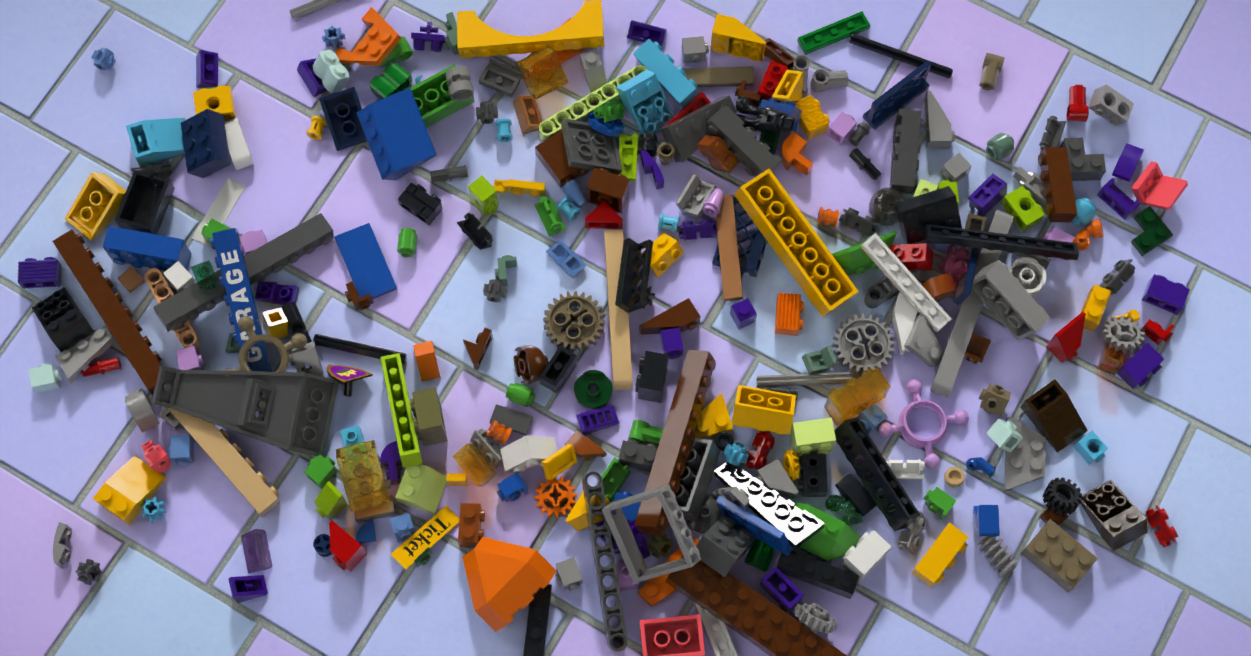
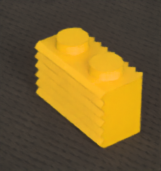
M809 95L794 102L797 104L796 107L802 110L799 125L808 140L828 131L830 120L826 113L823 114L818 99H814L812 95Z
M1093 285L1088 292L1080 312L1086 314L1085 329L1094 331L1099 325L1111 294L1110 290Z

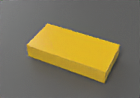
M567 444L542 461L547 480L554 479L577 463L573 445Z

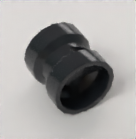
M654 133L640 134L639 143L641 147L639 148V154L641 150H645L651 157L656 156L657 135Z

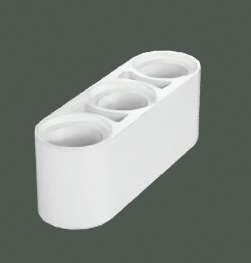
M238 118L225 121L228 150L236 171L254 165Z

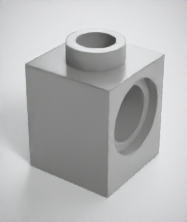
M958 153L943 164L940 174L943 180L958 182L969 174L972 166Z

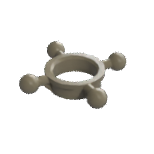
M243 316L239 319L238 326L242 331H246L249 339L242 345L239 352L240 367L234 370L228 368L223 371H253L248 364L249 350L257 342L267 341L274 344L281 354V364L276 372H285L289 360L287 351L293 348H304L307 344V338L305 335L297 333L292 337L291 341L283 344L272 335H256L253 330V319L249 316Z

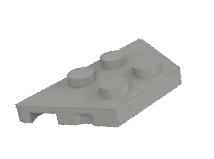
M1007 417L1006 422L1009 420L1017 426L1016 431L1023 439L1011 453L1005 450L1004 491H1009L1012 488L1025 485L1030 481L1038 480L1045 476L1046 437L1012 417Z

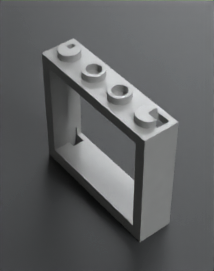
M669 484L612 502L602 509L633 583L693 567L701 560L699 550L693 541L691 531L687 527L683 512L680 510L675 494ZM658 496L684 558L647 568L621 508Z

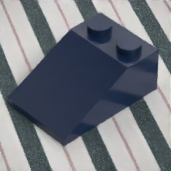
M355 87L319 98L337 151L367 142L357 116V112L362 110V105Z

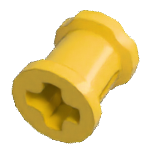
M312 116V123L309 130L306 131V135L314 140H321L324 126L327 125V121L322 117Z

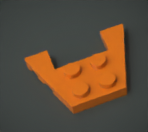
M371 7L362 17V21L364 24L372 27L355 49L350 52L338 47L334 52L339 58L340 63L345 65L359 63V65L380 66L401 40L399 34Z

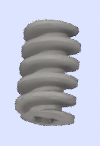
M987 536L978 543L982 544L979 550H987L984 557H992L989 564H996L993 570H1001L998 575L1001 578L1016 568L1015 564L1018 560H1010L1013 553H1005L1008 546H1000L1003 539L996 540L997 536Z

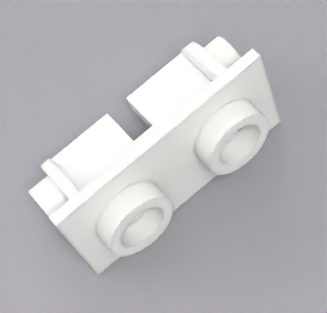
M888 459L886 461L897 479H924L923 469L925 468V462L920 459L907 460L906 463H903V460Z

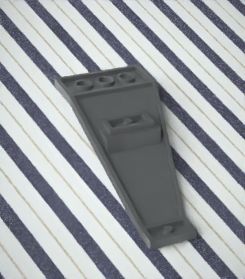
M160 365L151 404L174 409L284 450L313 456L322 455L324 457L339 381L304 372L180 370ZM261 391L263 392L262 398L259 396ZM256 411H259L258 417L255 416Z

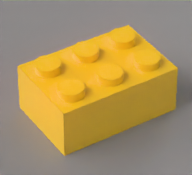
M738 385L731 424L738 427L755 428L759 431H771L780 435H790L796 395Z

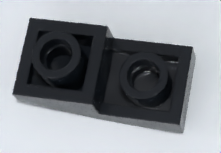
M847 474L835 484L843 499L851 502L859 517L865 516L877 506L866 489L851 474Z

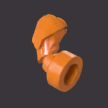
M1101 219L1093 220L1090 225L1085 226V229L1082 228L1073 240V243H1077L1078 250H1086L1090 247V236L1096 239L1104 237Z

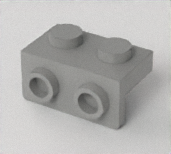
M693 174L682 194L678 197L676 205L682 214L701 219L704 214L703 204L717 186L703 182L699 179L698 175Z

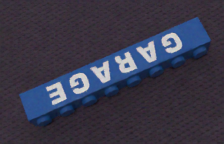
M232 228L212 233L213 238H210L212 249H216L218 257H215V263L217 268L221 269L222 276H219L221 286L225 287L227 293L224 295L226 306H230L231 310L228 316L230 324L234 325L236 331L233 333L235 344L239 343L241 349L242 345L249 339L246 331H242L238 326V321L241 317H251L254 321L253 330L255 334L260 335L263 333L238 229ZM265 341L257 342L249 350L248 364L253 371L272 372Z

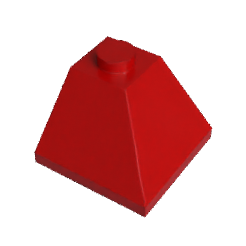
M1084 312L1080 313L1059 330L1046 346L1061 363L1066 360L1070 362L1078 355L1076 351L1081 346L1086 316Z

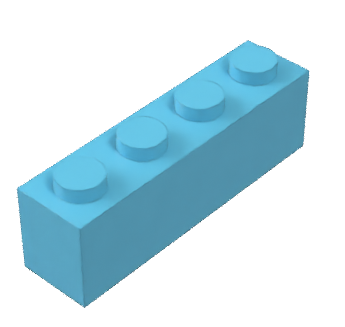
M648 39L633 55L648 71L656 74L660 85L683 109L699 94L696 89L698 85L692 79L688 80L685 77L686 73L680 66L677 68L674 66L673 63L675 61L669 54L664 55L661 52L663 49L657 42L653 43Z

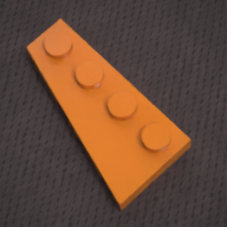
M692 535L693 541L697 546L699 541ZM680 547L668 558V560L665 563L678 560L682 557L683 553ZM665 574L649 579L637 594L653 607L673 594L676 589L665 582L669 575Z

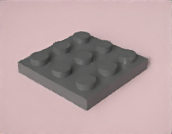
M563 118L561 128L570 167L587 170L604 168L612 174H620L622 172L616 136L602 134L594 130L587 122Z

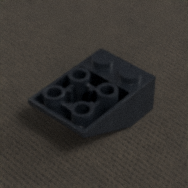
M65 287L32 307L49 338L60 352L94 332Z

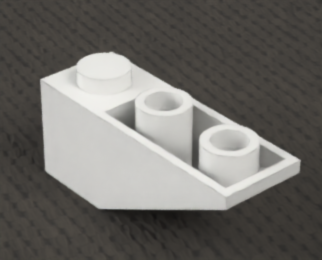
M899 292L891 317L899 355L903 357L905 351L909 352L904 345L914 325L915 318L920 314L903 294Z

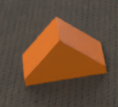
M428 341L413 345L421 381L441 377L433 342Z

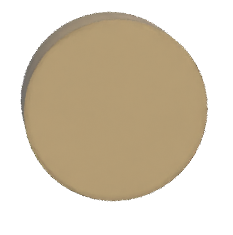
M950 467L944 474V481L950 487L960 486L965 478L964 472L958 467Z

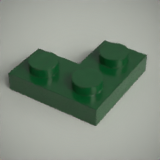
M1151 206L1135 215L1134 220L1144 232L1132 239L1131 243L1142 257L1173 236V233Z

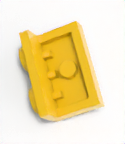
M662 233L653 242L650 269H652L656 277H660L683 255L684 252L679 242L665 233Z

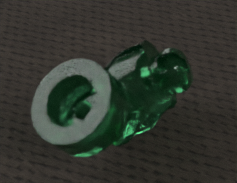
M834 494L830 495L829 499L826 500L825 507L831 510V512L844 511L845 514L842 516V521L847 525L862 523L861 514L852 507V503L848 502L845 497Z

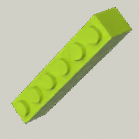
M400 353L380 357L402 466L405 468L423 464Z

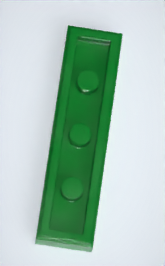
M863 11L800 36L797 41L804 54L807 55L846 39L852 34L870 29V24Z

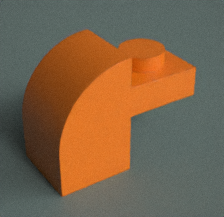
M793 131L782 145L781 163L787 171L791 166H794L798 173H803L807 176L813 166L811 161L801 155L806 150L807 141Z

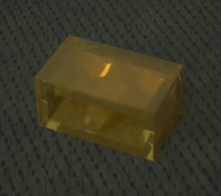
M466 444L452 456L477 487L485 486L497 475V472L473 444Z

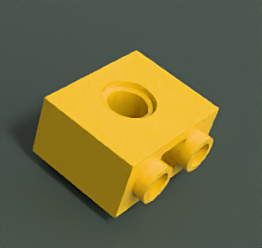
M221 85L217 88H203L193 92L196 114L210 109L223 114L224 122L237 118L234 94L230 86Z

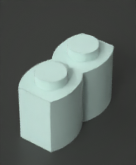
M332 50L319 52L313 64L315 74L322 79L324 87L330 93L342 91L349 78L347 69L340 64L339 58Z

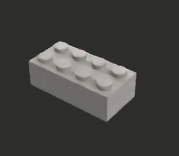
M1000 260L980 269L974 276L971 289L1016 340L1036 333L1050 319L1046 310L1034 300L1032 294L1025 290L1020 281L1009 272L1007 266Z

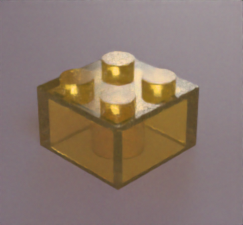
M549 46L516 62L529 94L535 99H539L568 84L557 54Z

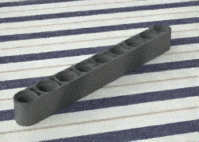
M592 471L584 475L582 486L606 642L611 650L620 652L627 646L623 609L610 527L602 511L606 507L603 481L599 473ZM589 476H594L597 479V484L594 487L590 486L587 482ZM593 495L598 496L600 499V504L597 507L593 506L590 502ZM596 515L603 518V524L600 527L596 526L593 522ZM600 535L606 538V544L603 547H600L596 542L597 537ZM603 555L609 558V565L607 567H603L600 564V558ZM607 575L613 580L610 587L603 585V578ZM609 596H613L616 600L615 605L611 608L606 604V599ZM612 616H616L619 620V624L614 628L609 624ZM619 636L622 644L620 647L615 648L612 640Z

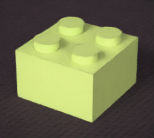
M832 418L795 422L792 424L790 431L791 447L799 458H801L802 454L830 453L829 451H832L836 442Z

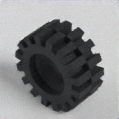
M1059 477L1055 478V480L1052 479L1043 493V502H1047L1046 507H1051L1050 511L1052 512L1056 510L1058 515L1063 513V516L1071 515L1075 512L1082 501L1081 489L1076 488L1077 484L1075 482L1072 485L1070 483L1072 480L1068 479L1065 481L1063 477L1060 480ZM1057 493L1063 494L1068 500L1062 499Z

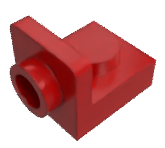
M1149 319L1143 326L1142 332H1145L1149 339L1159 345L1162 340L1167 342L1173 335L1171 330L1174 328V325L1171 324L1164 331L1160 324Z

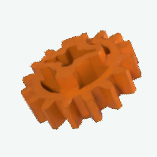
M563 476L559 480H556V477L553 480L545 478V484L539 482L541 489H535V493L538 495L534 496V500L539 501L536 507H542L541 514L543 515L547 512L548 518H551L552 514L555 515L556 519L559 518V514L566 517V511L571 512V505L574 506L576 504V501L573 499L577 498V493H572L575 491V486L570 487L571 481L567 480L564 482ZM551 486L548 492H544L548 487ZM559 486L564 487L567 491H563ZM555 490L558 494L557 504H555V500L553 498ZM564 502H567L564 507L560 508ZM549 503L553 507V509L547 507L545 504Z

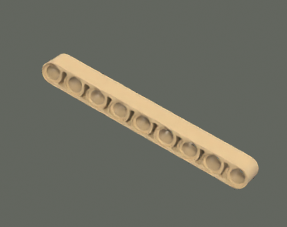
M623 229L604 230L614 391L633 390L629 315L626 311L615 305L624 242Z

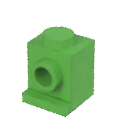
M938 487L934 491L929 490L923 498L926 501L927 508L935 514L939 513L941 515L939 519L941 520L944 519L957 501Z

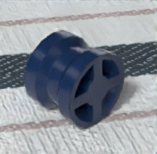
M326 534L318 535L313 542L315 551L322 557L332 555L330 551V536Z

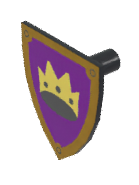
M331 364L327 366L328 375L345 385V397L352 396L353 381L373 376L370 372L351 366Z

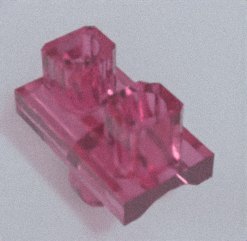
M954 245L948 246L947 258L939 262V270L943 274L951 275L955 283L959 282L961 274L967 273L968 267L963 260L970 257V252L964 246L958 249Z

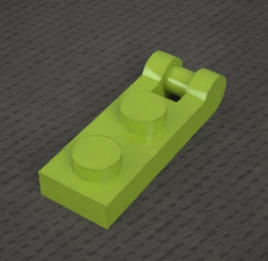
M622 133L619 136V155L622 165V172L620 174L630 179V182H636L638 133H633V135ZM625 142H632V145H627Z

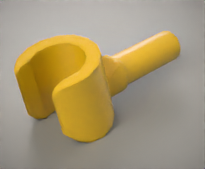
M1135 309L1124 315L1113 316L1120 320L1121 316L1124 319L1131 318L1132 323L1140 319V315Z

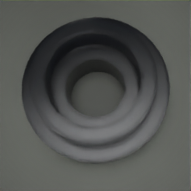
M720 432L714 438V443L720 451H724L727 444L722 445L720 440L725 439L727 444L730 445L734 442L731 434L727 432Z

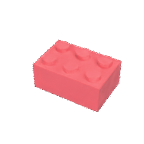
M701 614L639 621L642 656H705Z

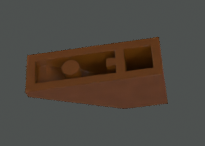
M688 298L639 325V332L641 335L660 334L662 330L680 328V332H685L688 329L691 331L699 326L701 316Z

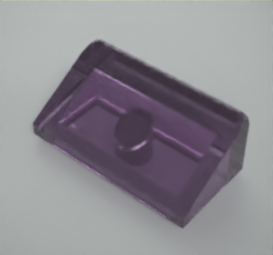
M254 529L241 535L248 573L272 568L266 531Z

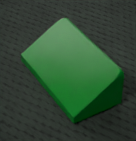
M756 538L748 551L744 563L767 572L776 549Z

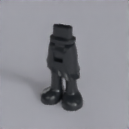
M740 96L736 101V110L739 113L758 116L757 119L736 114L745 123L744 128L753 127L755 131L782 133L785 131L791 132L794 128L795 117L789 116L788 113H783L768 106L765 108L755 107L744 96Z

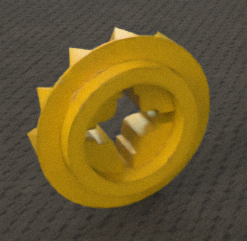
M789 449L786 450L783 456V468L790 479L796 481L799 478L800 472L799 458L795 451Z

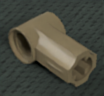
M986 53L979 84L982 89L988 91L995 89L1005 57Z

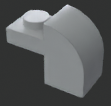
M143 388L134 390L125 397V403L142 433L160 424L157 414L149 403Z

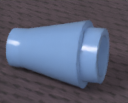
M573 179L563 186L564 193L571 198L577 207H582L587 203L580 182Z

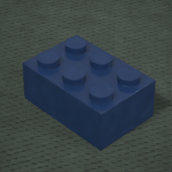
M206 109L181 122L187 173L205 178L231 165L223 114Z

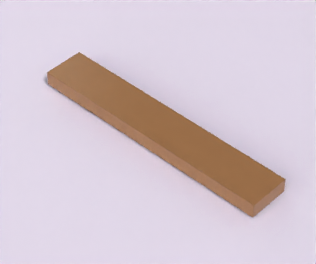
M731 194L724 195L720 214L716 216L724 302L743 299L733 195Z

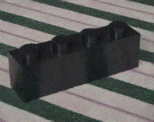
M791 551L787 556L781 553L776 565L787 576L851 599L859 576L795 551Z

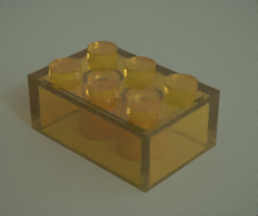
M878 367L873 370L871 368L867 369L861 374L860 378H852L845 383L846 386L841 389L836 387L828 393L824 408L836 426L886 397L891 386Z
M375 440L336 449V460L351 512L389 503V490Z

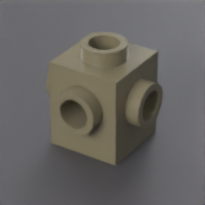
M989 383L987 390L983 388L979 399L982 400L980 407L987 413L1002 416L1009 402L1011 392L1004 390L1000 385Z

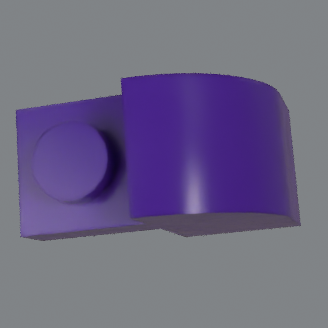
M394 441L383 449L380 463L382 468L389 467L385 468L387 480L390 479L392 485L400 484L398 465H402L397 441Z

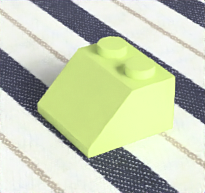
M422 464L406 467L395 498L400 504L435 514L447 483L446 476Z

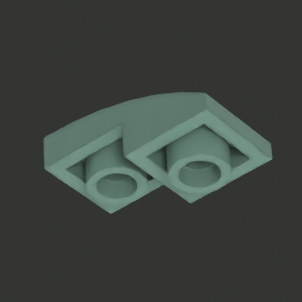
M453 12L446 14L447 39H445L448 50L452 49L454 55L458 54L457 24Z

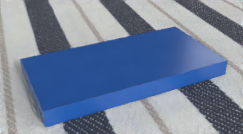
M370 223L334 236L359 297L371 294L372 299L397 290Z
M718 497L716 503L722 515L732 518L737 525L749 530L754 537L786 556L790 554L792 549L783 531L726 498Z

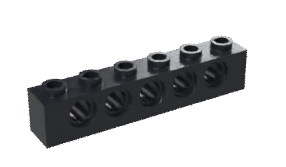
M857 417L847 419L834 430L836 443L840 446L846 459L851 463L857 476L862 480L868 493L871 494L877 507L887 519L889 526L892 527L894 532L908 527L921 515Z

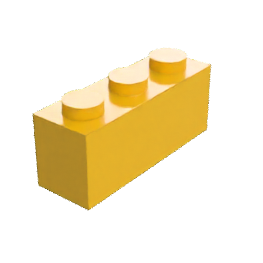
M949 522L911 573L930 587L934 583L938 585L945 576L942 573L945 568L950 569L956 562L954 556L957 552L962 554L968 546L966 540L969 537Z

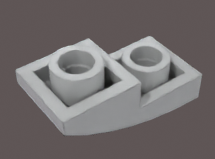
M59 522L54 536L53 560L54 564L64 568L71 558V549L65 544L71 539L72 528Z

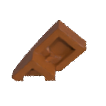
M576 431L565 443V446L567 444L573 445L575 454L580 458L584 457L585 461L591 460V457H606L607 455L601 447L579 431Z

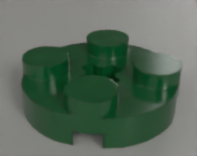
M588 370L575 381L574 395L579 405L585 408L598 409L605 407L612 397V382L601 371ZM592 385H595L596 389H599V391L595 392V394H591V392L588 391V389H590Z

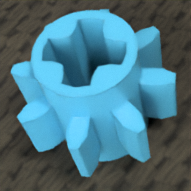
M734 441L732 445L727 444L724 450V455L727 456L726 461L736 466H739L741 462L746 463L749 456L748 451H746L747 447L737 441Z
M154 497L153 500L145 499V505L140 506L145 511L142 517L144 519L149 517L151 523L154 522V519L161 521L163 513H167L162 508L165 503L163 501L158 503L157 497Z

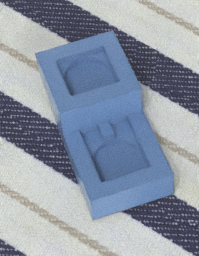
M562 239L558 240L546 251L572 278L587 266L575 251L572 252Z

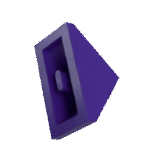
M264 575L228 578L232 598L237 603L268 594Z

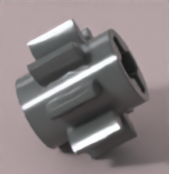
M490 101L481 102L480 107H476L477 119H480L483 124L493 123L494 118H498V107L494 106Z
M492 279L489 280V284H484L483 295L487 296L486 299L488 301L500 302L501 298H506L507 289L506 286H503L502 281Z
M87 559L86 563L79 562V566L75 571L79 576L77 580L87 585H91L92 581L98 582V578L102 573L99 568L100 563L94 562L91 559Z

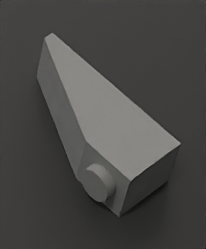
M926 91L924 108L927 149H949L951 143L955 141V131H952L950 121L932 92Z

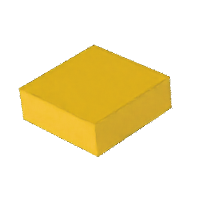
M446 474L448 486H468L466 474Z

